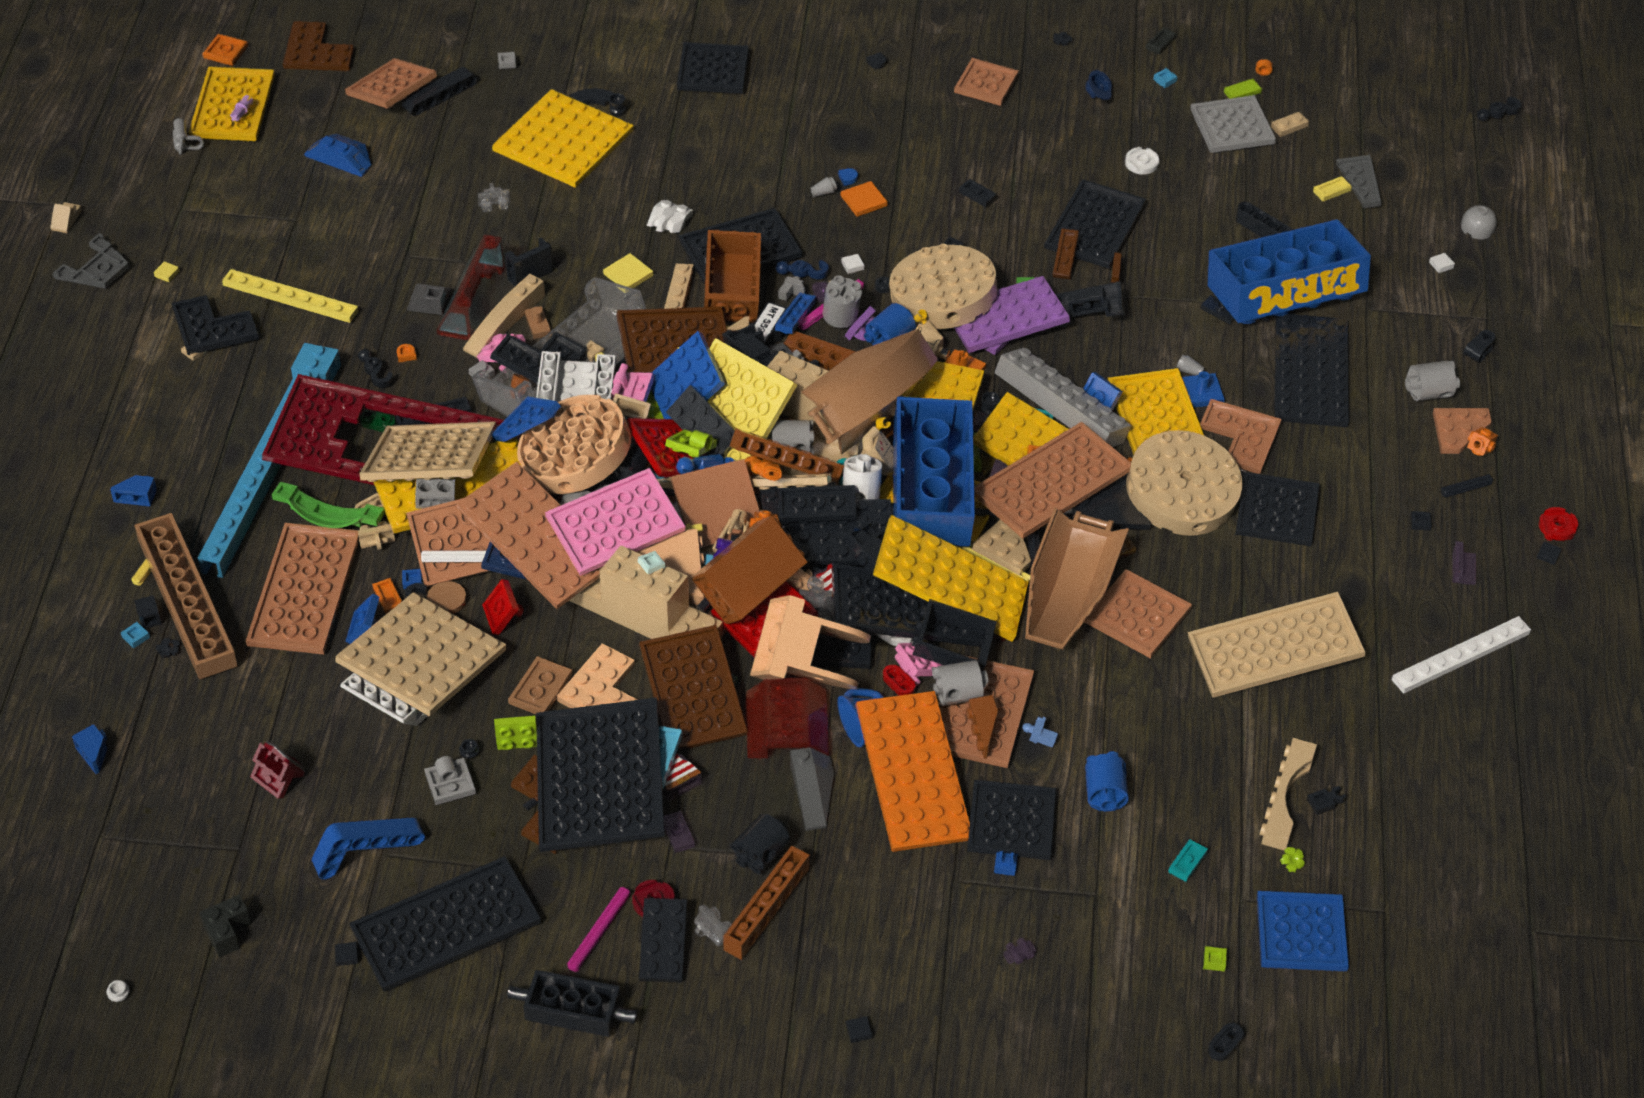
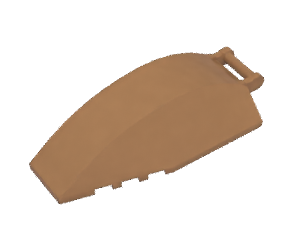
M919 329L854 352L801 391L805 397L816 404L807 414L809 417L812 416L826 438L825 442L827 445L838 439L840 454H843L862 440L864 435L873 426L876 427V420L878 418L886 417L883 420L884 423L894 416L897 397H910L938 359ZM819 411L825 418L826 422L828 423L834 434L830 432L829 428L827 427V425L821 418L820 414L818 413Z
M1054 508L1031 567L1025 639L1059 649H1064L1105 594L1127 537L1128 528L1112 532L1114 525L1112 520L1104 521L1086 516L1080 511H1076L1074 519L1070 520L1061 511Z

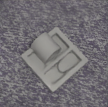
M444 756L435 762V766L424 769L435 805L476 794L464 758L453 761L450 756Z

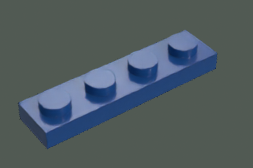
M799 292L777 321L775 330L784 334H793L816 303V296Z

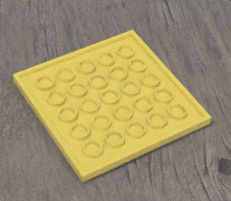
M715 338L709 349L725 381V385L710 397L708 402L735 429L738 428L767 438L796 389L797 384ZM731 448L723 459L731 457L737 461L751 455Z

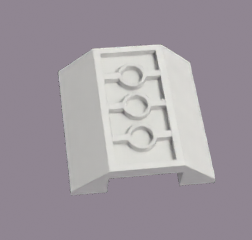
M542 351L536 398L559 402L579 395H599L603 399L607 400L609 398L611 400L616 356L597 354L596 363L561 361L560 352Z
M355 673L341 683V687L404 724L417 726L428 716Z

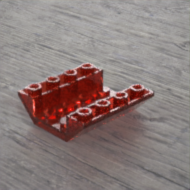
M807 678L765 679L746 691L748 758H768V748L805 747L813 748L829 756L827 700L824 688Z

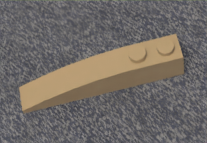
M532 274L525 277L488 314L468 340L463 351L477 358L482 348L488 345L494 336L498 334L503 335L525 315L524 310L533 308L545 297L544 281Z

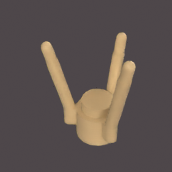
M740 509L734 510L718 538L723 539L726 533L731 534L733 528L739 530L743 527L744 533L749 526V522L746 521L747 513ZM717 540L714 546L712 547V550H716Z

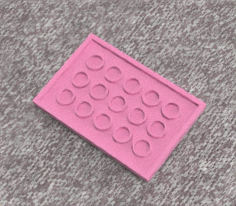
M650 468L545 512L548 522L580 576L604 566L620 545L637 552L685 531L684 523Z

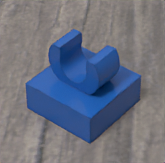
M1003 851L997 853L994 873L1015 876L1017 854L1012 852L1007 854L1003 853Z

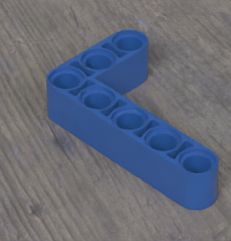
M416 818L333 823L326 828L312 857V862L319 878L329 879L336 874L346 851L415 846L423 842L425 835Z

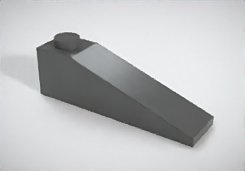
M813 748L790 750V766L805 830L826 828L834 779L831 758Z

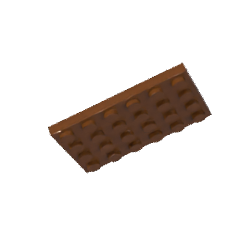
M722 307L617 310L616 313L625 360L628 365L627 370L633 373L653 372L697 331L703 333L709 348L715 338L724 343L722 333L727 331Z
M717 625L639 642L653 698L657 697L661 726L682 730L683 736L677 751L747 735V728Z

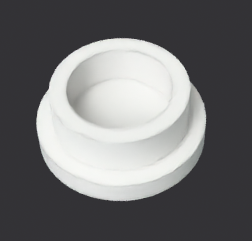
M120 980L111 982L107 988V996L114 1002L124 1000L129 994L128 985Z

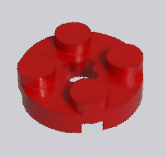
M1548 508L1540 516L1539 529L1549 541L1571 540L1574 538L1578 528L1576 516L1573 513L1570 515L1565 512L1566 509Z

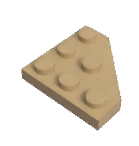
M1002 520L994 524L972 545V550L1018 575H1021L1030 567L1031 559L1024 539Z

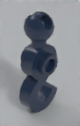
M797 260L792 265L781 261L776 265V271L781 275L792 272L794 276L801 278L809 275L813 279H823L828 275V264L823 260L819 261V268L821 269L819 271L814 270L810 264L803 260Z

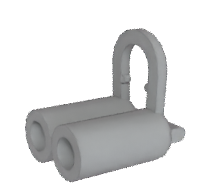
M176 119L173 122L174 147L179 154H182L184 150H199L204 146L202 137L187 136L186 124L183 119ZM186 140H199L201 143L198 146H187Z

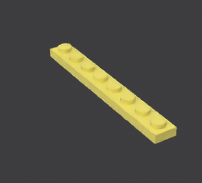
M232 269L222 280L223 286L351 323L358 313V306Z

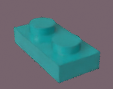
M1189 839L1169 867L1168 872L1187 882L1206 856L1208 849Z

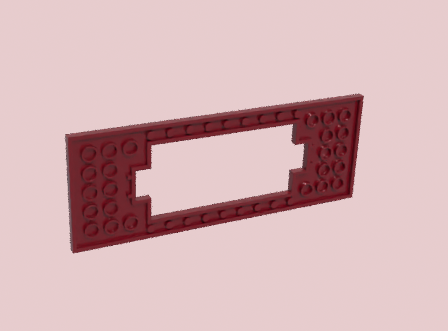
M298 374L263 451L262 460L374 485V482L361 480L360 472L365 463L343 458L348 447V441L336 439L342 422L358 424L364 408L433 424L496 422L498 427L504 420ZM522 433L515 436L517 437L518 442L521 438ZM549 493L560 504L563 494Z

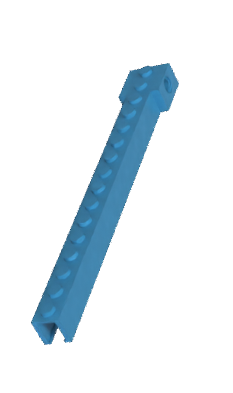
M308 343L303 344L291 367L293 379L198 557L201 573L207 574L212 563H216L217 577H224L282 465L262 460V454L298 374L333 381L341 366L338 349Z

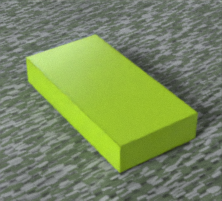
M1250 79L1225 87L1224 93L1229 99L1253 96L1261 93V87L1254 79Z

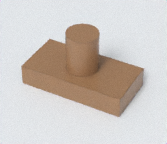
M542 306L524 310L533 339L551 335Z

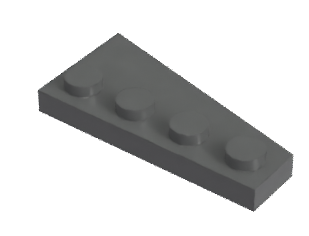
M1365 155L1336 159V165L1346 181L1352 186L1351 189L1363 208L1381 206L1371 156Z

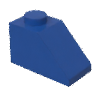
M135 475L112 486L110 490L113 502L150 507L157 488L154 477Z
M93 724L73 735L72 738L77 751L94 773L97 774L100 772L107 752L105 743L107 737L102 729L98 730Z

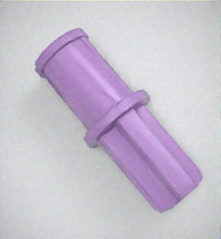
M245 95L240 103L235 105V109L230 114L232 121H239L248 112V108L253 103L252 97L247 101L250 96Z

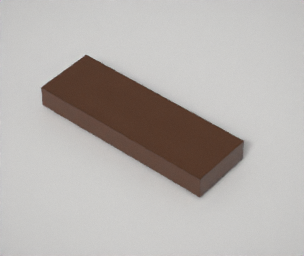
M1061 229L1053 277L1070 279L1079 231Z

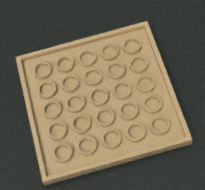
M496 422L387 426L362 468L360 478L369 482L385 479L387 481H394L396 479L409 481L415 478H423L425 480L440 477L443 479H450L452 477L470 478L474 476L492 439V433L497 429Z
M413 592L336 655V662L424 714L431 716L506 650V644Z

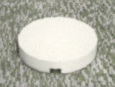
M1142 147L1134 148L1127 152L1125 165L1134 173L1149 174L1158 168L1159 156L1148 148L1146 150L1142 149Z

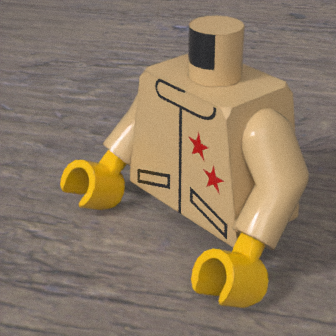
M924 309L919 310L918 313L921 317L916 314L914 315V320L922 322V324H918L916 329H919L935 356L947 360L950 350L943 348V337L932 323L925 319L927 312Z
M881 417L876 420V427L873 426L862 438L863 449L861 454L878 459L882 463L883 476H893V446L884 434L879 431L880 429L890 427L891 422L883 424V420L886 417Z

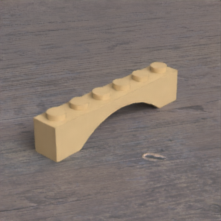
M1293 738L1291 745L1286 746L1284 756L1287 759L1286 761L1282 760L1279 772H1282V776L1277 775L1274 787L1278 789L1277 792H1272L1269 803L1273 805L1272 808H1267L1265 819L1268 821L1267 824H1262L1260 835L1263 836V845L1281 850L1287 848L1293 821L1286 807L1285 795L1297 779L1310 772L1317 744Z

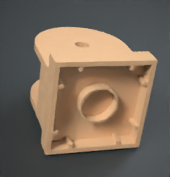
M791 595L770 599L750 676L762 680L783 679L785 674L788 673L836 687L857 689L859 684L857 681L810 666L819 633L859 643H869L871 636L855 628L802 613L805 603L804 599Z

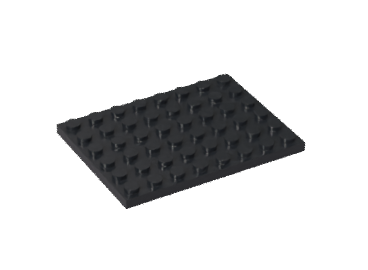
M657 697L536 713L540 852L665 837Z

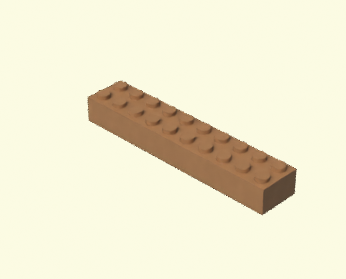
M172 513L134 525L140 546L199 680L237 667L234 650Z

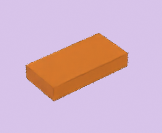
M391 578L372 584L375 594L380 597L379 602L385 615L402 602Z

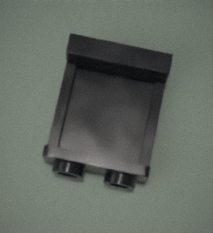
M542 237L538 238V247L517 257L512 251L505 253L507 279L514 287L529 274L541 278L552 273V247Z

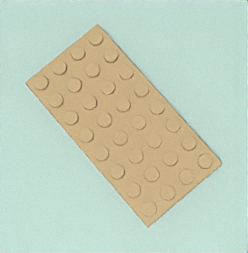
M1338 592L1188 632L1189 641L1212 698L1365 656L1364 648Z

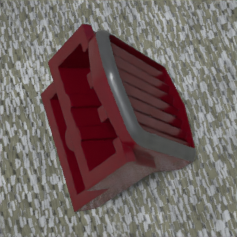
M266 741L265 744L260 743L252 760L256 764L250 777L276 798L280 799L284 798L292 778L303 777L305 769L295 758L285 754L277 745Z

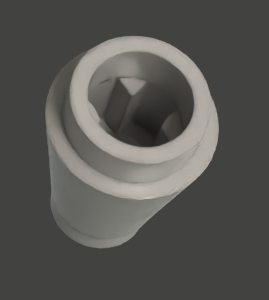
M826 177L811 187L810 190L813 197L834 193L837 190V186L832 177Z
M1182 355L1176 368L1180 369L1179 371L1191 375H1199L1205 368L1189 355Z

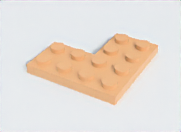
M601 644L556 696L557 702L569 708L638 700L616 689L617 685L634 667L635 660Z

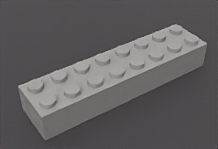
M1021 348L1000 356L994 373L1069 428L1083 422L1111 447L1124 443L1131 425L1123 417L1112 412L1109 407L1104 406L1095 397L1087 394L1083 388L1076 386L1069 378L1062 376L1055 368L1048 366L1042 359L1034 356L1030 350Z

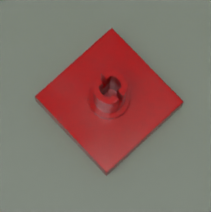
M501 579L482 604L492 634L499 635L513 616L520 617L523 614L522 605L516 603L509 581Z

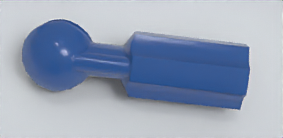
M720 454L699 456L694 459L683 457L678 460L676 469L679 474L721 465L724 464L723 457Z

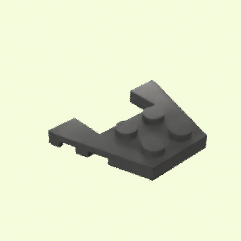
M99 233L89 241L90 248L98 251V254L79 270L62 264L53 272V276L58 280L106 289L129 269V264Z

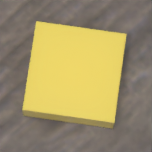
M163 262L154 271V276L170 282L180 272L179 267Z

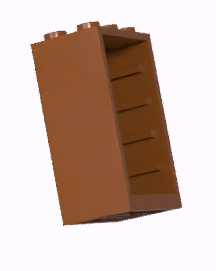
M708 230L704 307H722L725 321L738 322L748 316L749 322L754 323L757 319L761 233Z
M769 516L753 524L695 573L691 579L722 620L729 624L739 621L804 566L807 561L804 553L793 544L791 536L783 531L780 522L773 518V516Z

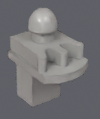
M788 276L779 289L778 298L787 301L791 294L805 293L806 290L800 277L794 276L792 278Z

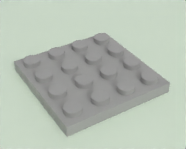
M1255 95L1191 104L1192 114L1210 153L1275 144L1276 138Z

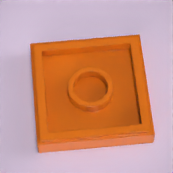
M218 34L203 52V58L233 66L248 47V42Z
M871 181L841 191V197L857 217L887 206L886 199Z

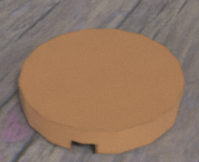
M445 581L431 587L427 594V600L449 613L455 614L465 606L466 593L460 584Z

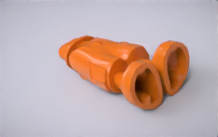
M753 455L744 459L749 476L756 474L771 481H777L782 477L780 466L772 461L760 459Z

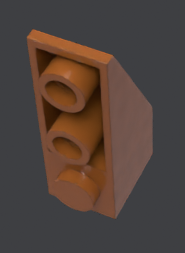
M993 695L969 699V707L966 708L967 719H971L972 734L977 737V749L982 752L984 759L988 756L997 723L998 709Z

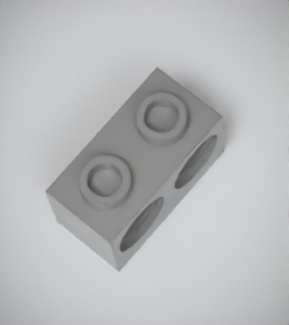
M416 478V508L423 509L455 500V479L425 480Z

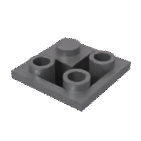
M416 283L407 311L442 315L451 288Z

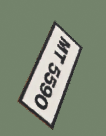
M767 302L754 322L756 332L763 331V343L767 341L777 321L786 311L787 307Z

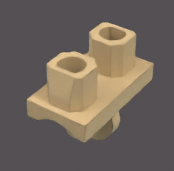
M387 521L379 522L378 527L373 528L363 525L358 531L361 549L377 546V550H381V544L395 542L394 533Z

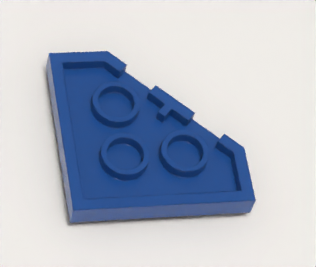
M527 396L492 433V437L494 440L505 442L553 418L561 406L557 401Z

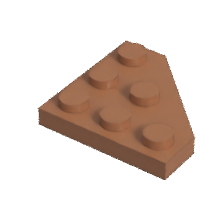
M1434 408L1433 410L1441 454H1460L1464 447L1469 444L1468 437L1470 433L1481 427L1488 429L1492 422L1489 408Z

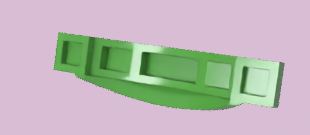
M280 482L272 493L273 500L288 503L291 510H294L305 520L321 527L344 528L349 525L361 527L363 523L377 526L385 514L384 508L366 504L364 508H342L326 504L298 490V486Z

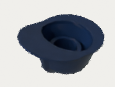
M1099 70L1090 72L1089 79L1085 85L1090 97L1103 100L1110 99L1111 82L1108 76Z

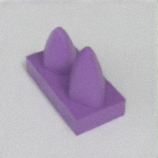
M871 306L849 328L845 334L848 340L855 337L866 341L864 338L866 333L864 327L874 319L872 315L875 310Z

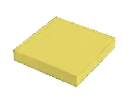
M630 253L603 269L604 275L625 292L653 276V271Z

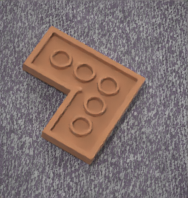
M1211 399L1200 426L1203 430L1234 438L1228 452L1234 458L1238 467L1249 472L1261 474L1280 427L1281 419Z

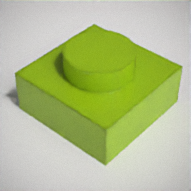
M1205 946L1203 969L1225 971L1227 949Z

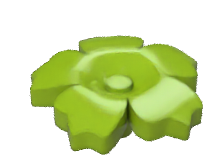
M1291 847L1284 849L1286 854L1282 855L1280 861L1283 865L1287 864L1286 868L1289 872H1295L1296 869L1304 867L1305 862L1301 859L1304 856L1300 849L1295 850V848Z

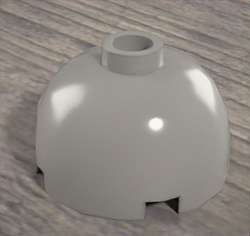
M1480 205L1469 208L1461 221L1463 232L1465 234L1468 232L1475 239L1491 237L1497 225V218L1490 208Z

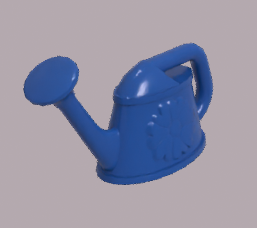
M849 689L844 693V696L838 697L839 716L850 740L857 747H862L865 745L856 709V702L871 699L853 698V696L871 697L872 699L884 697L878 691L871 689Z

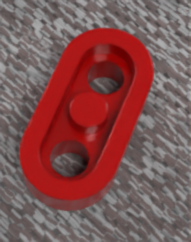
M888 665L884 668L883 680L897 695L915 693L914 680L899 666Z

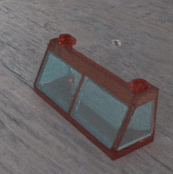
M485 234L471 255L436 329L437 335L469 340L473 335L474 330H472L470 306L481 278L491 279L492 273L498 272V274H502L504 270L501 237Z

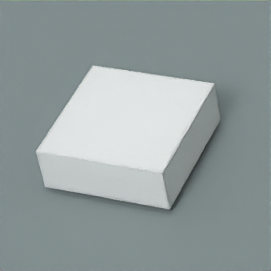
M1445 253L1430 258L1429 263L1438 273L1454 268V262Z
M858 254L841 258V263L847 274L864 270V264Z

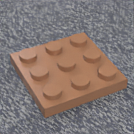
M972 58L956 84L954 93L1001 106L1018 77V71Z

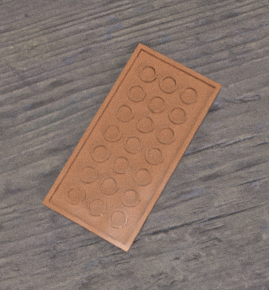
M1080 422L974 487V497L1023 539L1049 523L1054 508L1065 513L1129 473L1131 462L1083 422Z
M515 462L458 502L457 509L558 609L599 579V571L602 567L584 575H579L545 516V512L561 505L518 462Z
M293 523L284 524L246 638L247 646L315 654L325 653L359 543L358 530Z

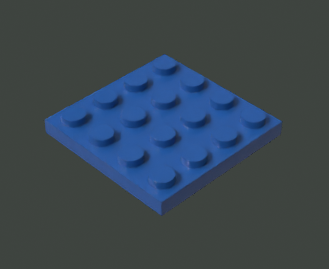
M699 331L692 335L651 372L654 375L651 390L664 419H672L666 411L689 385H693L707 400L725 385V381L704 335Z
M1273 891L1257 892L1261 967L1328 971L1348 970L1342 895Z

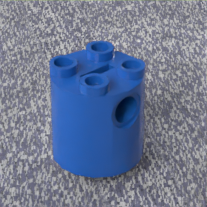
M892 303L866 325L864 338L867 342H871L872 345H876L915 330V320L910 311L904 306Z
M1114 751L1107 754L1089 756L1085 765L1088 804L1096 810L1105 812L1121 809L1128 802L1125 761Z

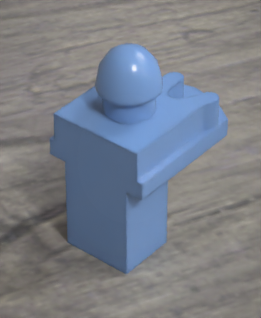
M1037 717L1034 726L1030 723L1023 725L1024 732L1031 733L1029 741L1053 747L1058 733L1043 728L1046 717Z

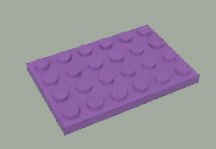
M1041 276L999 289L997 298L992 302V307L984 315L980 314L975 317L974 321L954 327L967 351L971 353L1070 322V319L1045 278Z

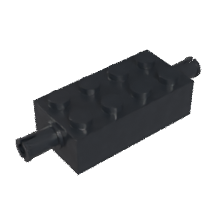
M535 970L529 989L510 985L507 995L508 999L525 1002L523 1008L525 1020L606 1037H610L616 1020L635 1024L638 1010L619 1007L621 1001L620 986Z

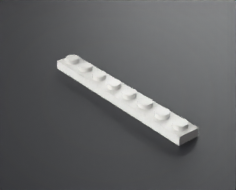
M1518 616L1394 674L1392 681L1404 694L1529 635L1531 629Z

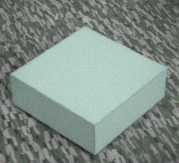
M656 551L638 557V563L647 574L665 568V562Z

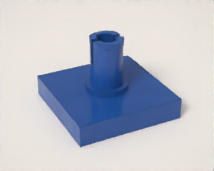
M1202 371L1199 375L1182 377L1193 408L1208 406L1211 399L1224 402V396L1215 373L1209 374L1206 371Z
M1096 372L1091 373L1083 388L1087 394L1095 397L1098 402L1109 407L1112 411L1123 392Z
M372 594L354 611L345 642L351 644L378 622V620L374 619L379 596Z

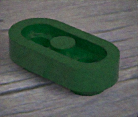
M366 410L360 416L361 426L371 430L384 432L387 426L396 425L395 418L392 415L378 411Z

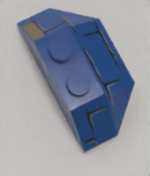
M339 134L323 137L304 153V156L360 177H363L371 168L365 144Z

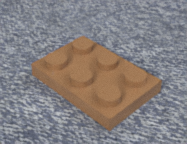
M537 656L508 698L509 704L534 714L549 711L557 699L556 696L571 678L572 669Z

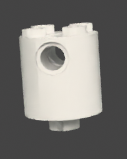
M859 454L846 459L844 462L843 485H855V499H880L882 463L878 459L866 454Z

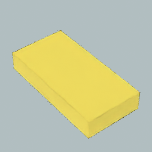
M1341 176L1315 186L1313 192L1324 202L1351 191L1352 186Z

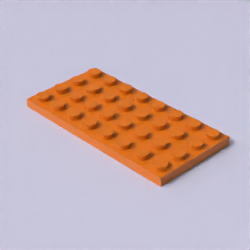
M935 691L857 701L856 709L892 852L968 841L970 823Z

